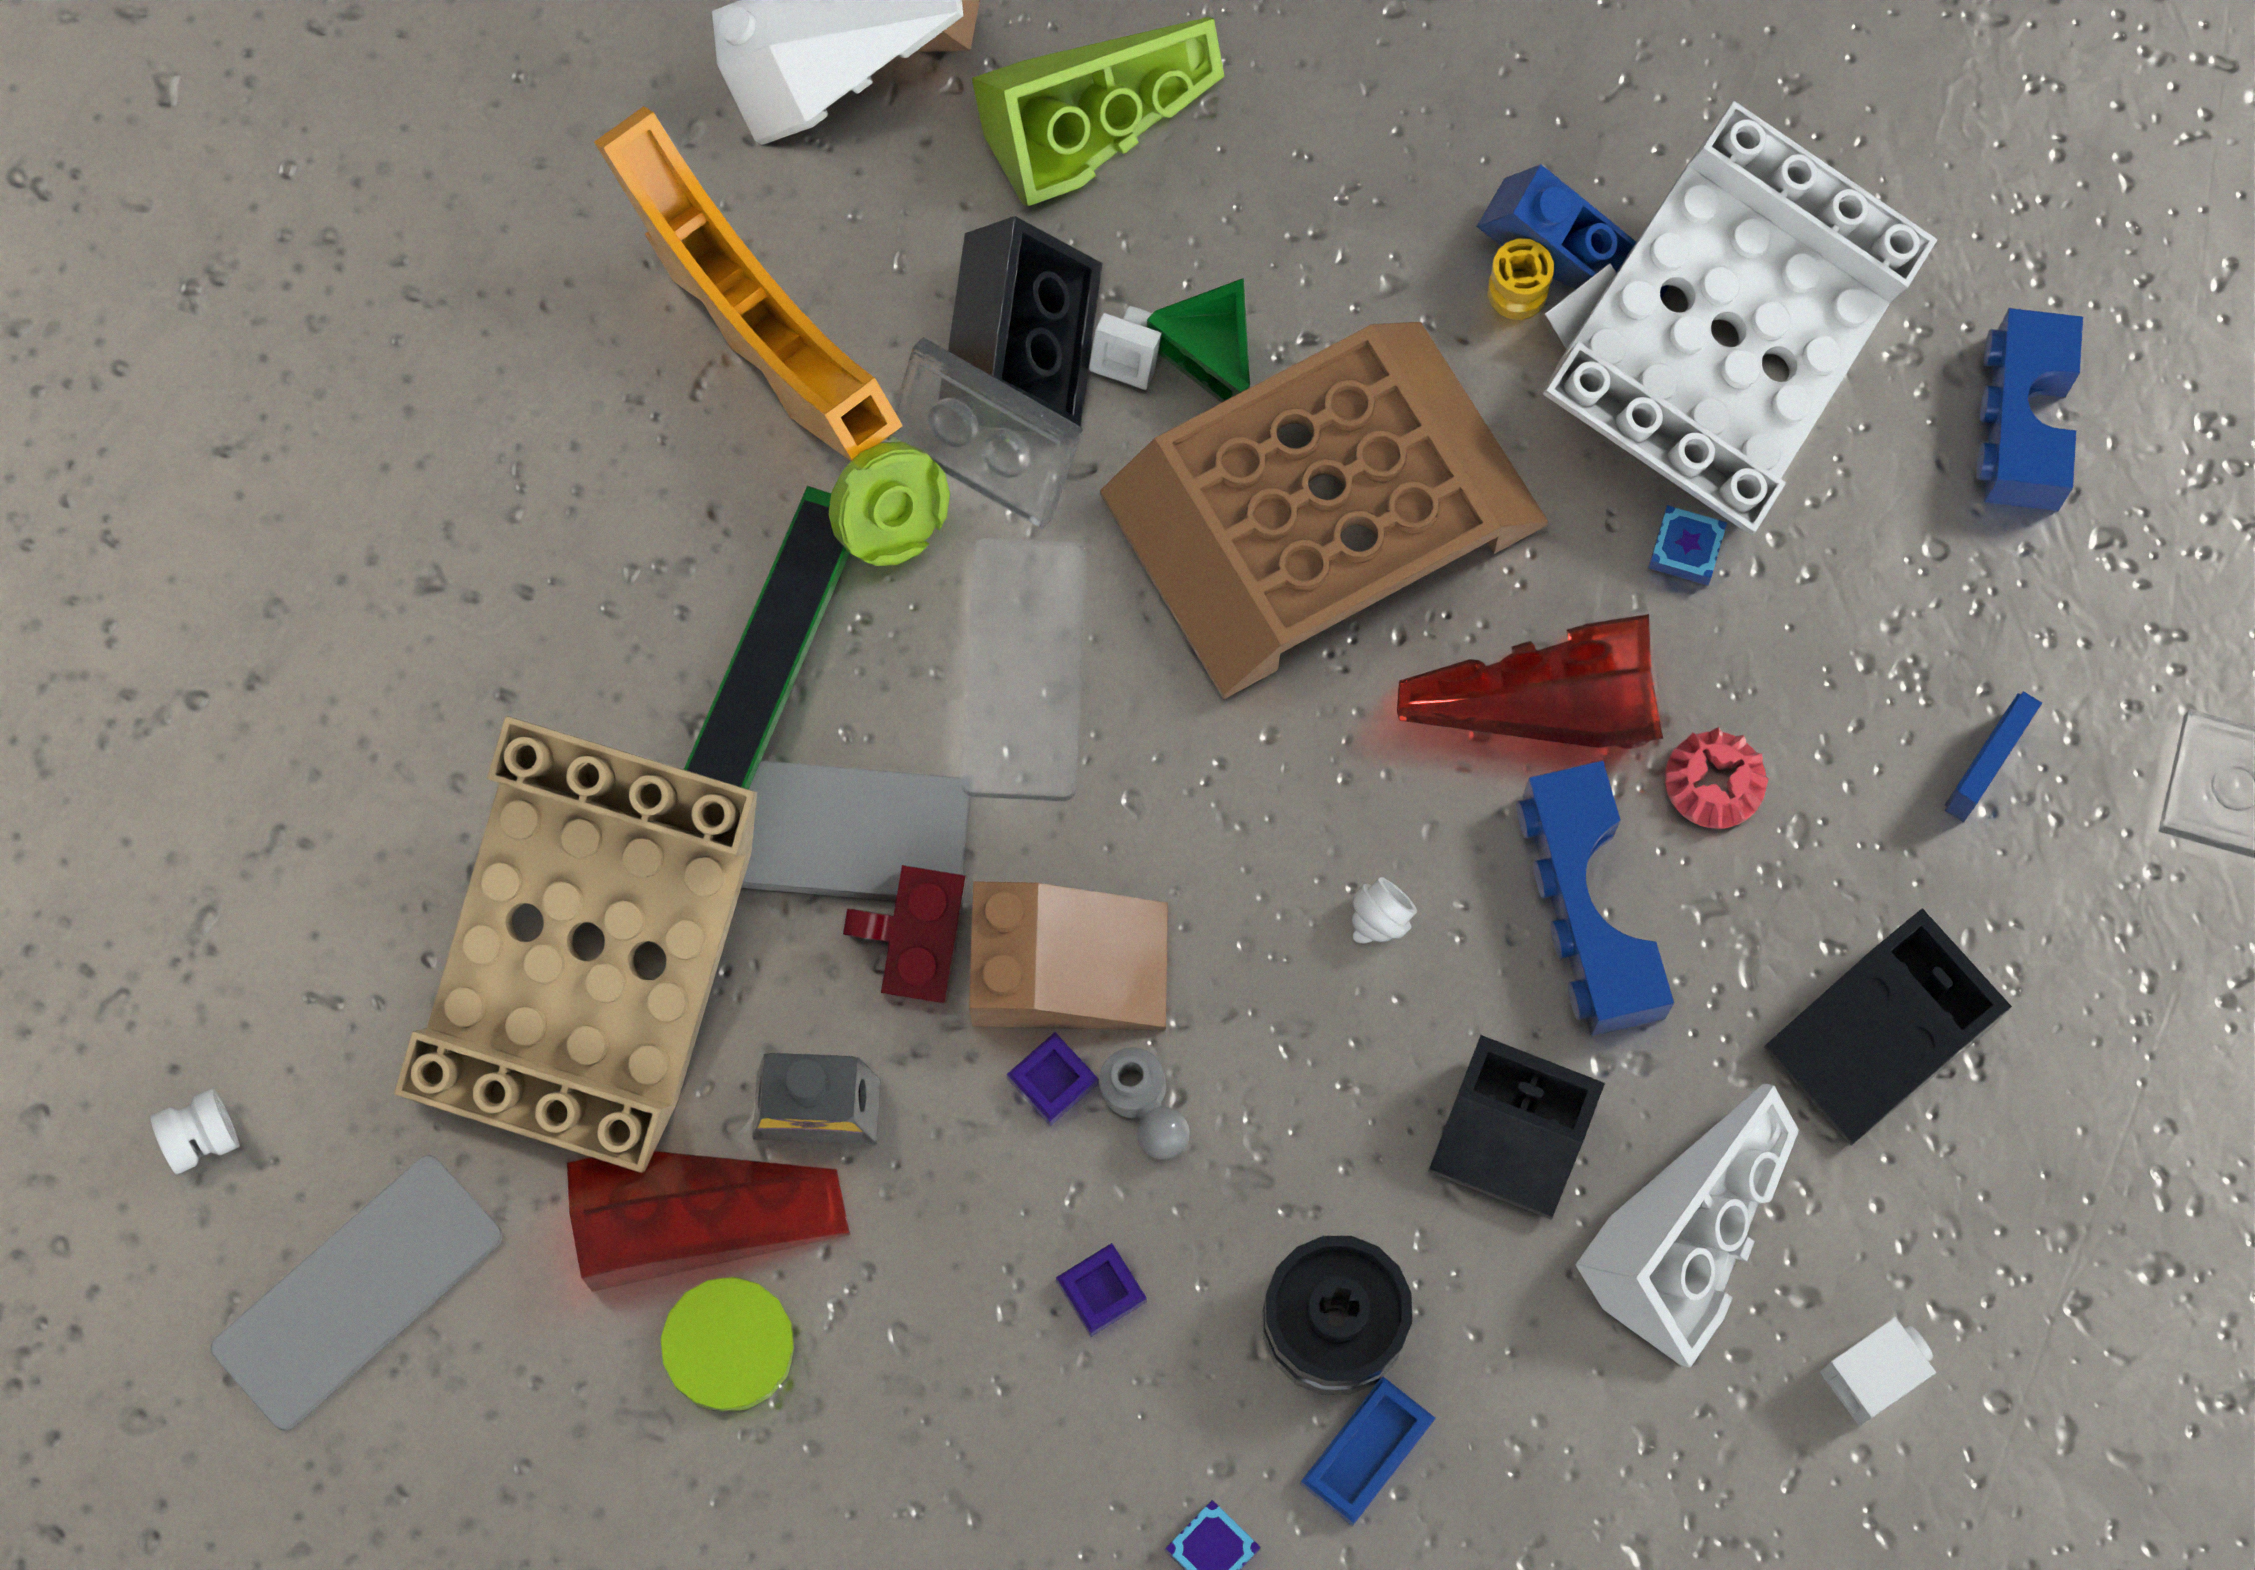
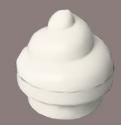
M1379 877L1372 886L1364 884L1354 895L1352 901L1355 913L1352 916V925L1355 928L1353 939L1357 943L1365 944L1373 940L1387 942L1393 938H1402L1411 929L1409 921L1417 913L1415 905L1401 889L1383 877Z

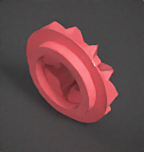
M1719 727L1710 732L1699 734L1693 732L1673 750L1665 770L1666 791L1677 811L1689 821L1713 829L1733 827L1750 818L1761 805L1769 780L1763 765L1762 753H1757L1746 742L1744 735L1734 736L1724 733ZM1706 760L1709 763L1713 762L1718 770L1727 767L1729 769L1737 767L1726 783L1729 790L1728 794L1726 791H1721L1717 784H1711L1707 787L1704 784L1695 788L1708 771L1707 764L1705 763Z

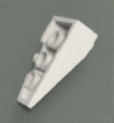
M1763 1083L1614 1212L1575 1264L1604 1311L1681 1366L1689 1368L1692 1366L1724 1320L1733 1298L1725 1293L1724 1290L1737 1259L1747 1261L1755 1241L1747 1236L1756 1209L1759 1203L1764 1204L1772 1200L1799 1132L1774 1085Z

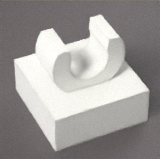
M1133 306L1128 307L1123 319L1103 313L1095 330L1089 371L1147 390L1155 373L1162 334L1147 328V319L1152 313Z

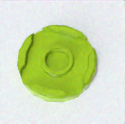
M905 442L880 443L860 452L842 470L831 492L829 518L834 536L848 552L874 566L898 565L919 555L929 545L926 539L931 536L935 528L940 531L947 518L950 491L946 474L926 452Z
M736 1277L707 1280L685 1292L668 1313L661 1335L663 1365L676 1389L697 1406L718 1411L748 1410L770 1398L787 1378L794 1352L793 1325L779 1299L760 1284Z

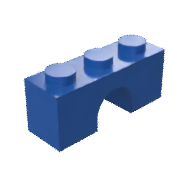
M2009 308L1998 330H1989L1985 343L1984 365L1993 367L1992 386L1986 385L1980 408V421L1990 423L1988 443L1982 442L1976 467L1977 479L1986 480L1984 502L2059 511L2072 491L2077 430L2053 428L2042 423L2031 411L2028 399L2040 395L2066 398L2080 374L2082 316Z

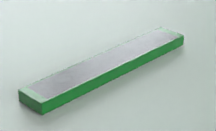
M810 486L806 487L683 770L745 789L750 788L850 554L833 533L829 518L831 493Z

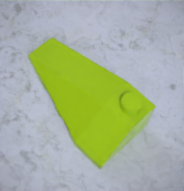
M1205 17L1026 59L971 79L983 135L1021 203L1025 206H1031L1084 186L1096 176L1094 170L1116 153L1125 154L1139 143L1137 140L1138 136L1164 116L1168 118L1173 117L1224 77V70L1215 20L1211 17Z

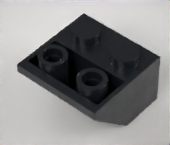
M1480 1035L1428 1172L1551 1220L1585 1139L1605 1083Z

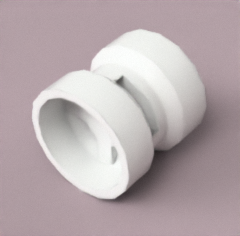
M214 1088L194 1096L191 1104L183 1109L177 1110L169 1107L150 1116L159 1146L176 1175L197 1166L200 1157L214 1153L220 1156L240 1147L230 1116Z

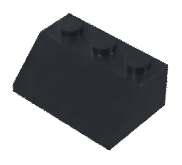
M1016 216L965 233L941 402L985 424L1066 433L1080 431L1102 262Z

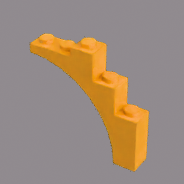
M643 106L594 141L648 230L645 236L673 282L703 302L730 348L763 372L791 419L850 461L860 452L880 444L903 426L875 377L851 360L816 327L743 243L694 176L653 111Z

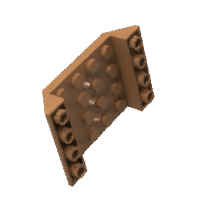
M1421 322L1371 324L1155 437L1100 490V496L1223 699L1278 671L1280 653L1485 543L1488 544L1493 554L1546 527L1548 524L1544 513ZM1300 424L1310 431L1312 440L1305 447L1294 449L1283 445L1279 441L1277 433L1285 425ZM1329 474L1342 482L1344 491L1337 498L1323 500L1313 495L1308 485L1316 476ZM1360 525L1373 532L1376 537V543L1369 550L1362 552L1353 551L1343 544L1340 535L1348 527Z

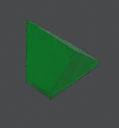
M1244 278L1155 310L1149 316L1147 328L1162 333L1158 354L1222 403L1250 388Z

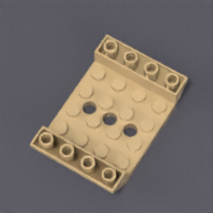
M505 716L487 776L488 780L498 782L499 785L427 1028L412 1031L394 1095L642 1173L647 1168L680 1096L751 857L757 792L517 718ZM525 903L537 907L544 920L542 932L532 941L520 938L512 925L516 909ZM586 922L598 926L605 937L604 949L594 960L581 957L573 944V936L576 929ZM647 941L658 944L666 954L665 970L656 979L642 976L634 963V955L637 948Z

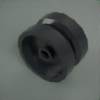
M1321 1236L1296 1247L1276 1267L1263 1305V1339L1274 1364L1294 1384L1320 1395H1351L1376 1384L1396 1364L1412 1324V1293L1400 1266L1379 1246L1354 1236ZM1331 1308H1338L1344 1311L1347 1317L1342 1327L1328 1324L1329 1313L1325 1312Z

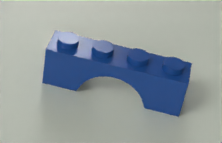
M1604 761L1530 777L1522 796L1523 800L1516 803L1517 815L1524 837L1526 839L1534 837L1540 860L1533 862L1535 880L1541 897L1543 899L1552 898L1558 920L1551 921V935L1559 959L1568 957L1575 981L1568 982V994L1576 1019H1586L1591 1037L1666 1019L1674 1005V1000L1657 942L1634 938L1612 927L1598 913L1588 893L1586 882L1587 863L1598 849L1613 839L1621 821Z

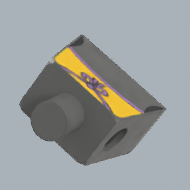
M791 1053L764 1054L756 1077L752 1138L756 1140L877 1144L881 1080L860 1058L854 1056Z

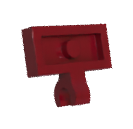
M902 865L893 916L847 909L843 935L889 942L881 993L947 1003L967 875Z

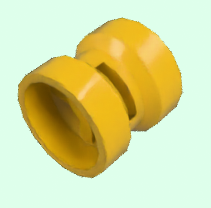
M1515 239L1506 242L1498 249L1492 263L1487 296L1491 306L1500 315L1509 319L1524 320L1535 316L1543 309L1554 274V262L1550 252L1542 244L1531 239ZM1515 269H1523V271L1513 272Z

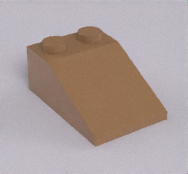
M973 881L969 1011L972 1027L1166 1030L1168 903L1044 883Z

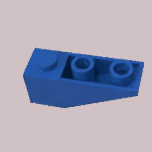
M1542 164L1504 178L1476 226L1501 247L1506 242L1515 239H1531L1542 244L1550 252L1554 262L1553 279L1575 290L1608 264H1611L1617 273L1636 243L1632 237ZM1665 285V286L1661 287V289H1660V298H1661V299L1663 298V296H1664L1666 290L1668 289L1669 285Z

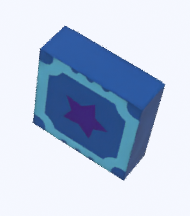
M1667 505L1648 569L1708 586L1712 578L1727 522Z

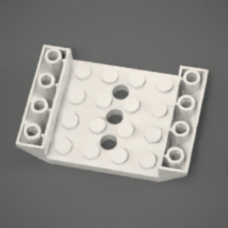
M1733 101L1684 168L1558 362L1543 395L1752 536L1785 486L1786 482L1781 479L1887 307L1909 287L1938 239ZM1673 285L1680 288L1688 300L1687 310L1678 313L1666 308L1660 298L1661 287ZM1726 320L1730 322L1738 333L1737 346L1725 347L1719 344L1711 333L1712 321ZM1775 354L1786 362L1789 368L1787 381L1777 382L1765 374L1762 367L1764 355Z

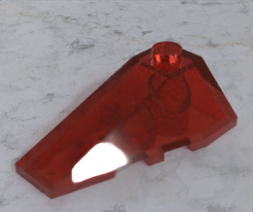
M1649 614L1587 623L1566 630L1568 641L1540 650H1536L1535 645L1531 641L1511 646L1512 654L1507 655L1500 662L1487 666L1480 660L1468 659L1399 680L1397 700L1399 721L1596 748L1617 746L1623 749L1641 747L1650 742V740L1663 739L1662 705Z
M654 1151L645 1172L642 1173L593 1157L567 1163L569 1214L581 1279L592 1292L850 1235L837 1169Z

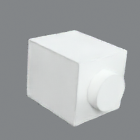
M1896 1317L1835 1358L1820 1371L1859 1427L1937 1372L1929 1363L1933 1359V1354L1924 1338L1912 1326L1908 1325L1904 1328Z

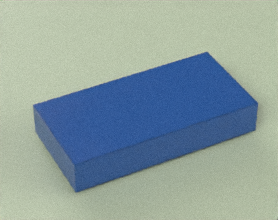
M2024 691L2015 696L1945 803L1947 807L1945 809L1946 812L1962 822L1967 819L2042 705V702Z
M1382 1376L1304 1476L1300 1485L1350 1525L1354 1526L1436 1418Z

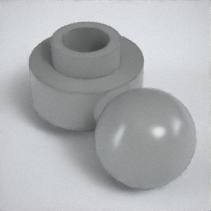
M1125 1048L1113 1053L1104 1062L1099 1075V1084L1106 1104L1112 1111L1121 1116L1129 1118L1139 1117L1140 1123L1137 1129V1137L1145 1153L1161 1160L1176 1157L1187 1146L1189 1126L1181 1113L1161 1105L1166 1093V1079L1161 1063L1152 1053L1141 1048ZM1135 1070L1143 1074L1142 1081L1136 1086L1128 1087L1120 1082L1123 1074L1128 1071Z

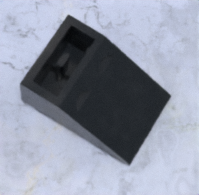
M1921 908L1847 971L1772 1038L1764 1048L1852 1146L1994 1027L2012 1006L1928 913Z

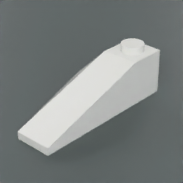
M739 0L712 10L717 65L754 140L760 145L812 128L829 115L826 108L850 90L856 94L860 93L873 83L870 76L896 56L902 58L909 57L964 16L962 0Z

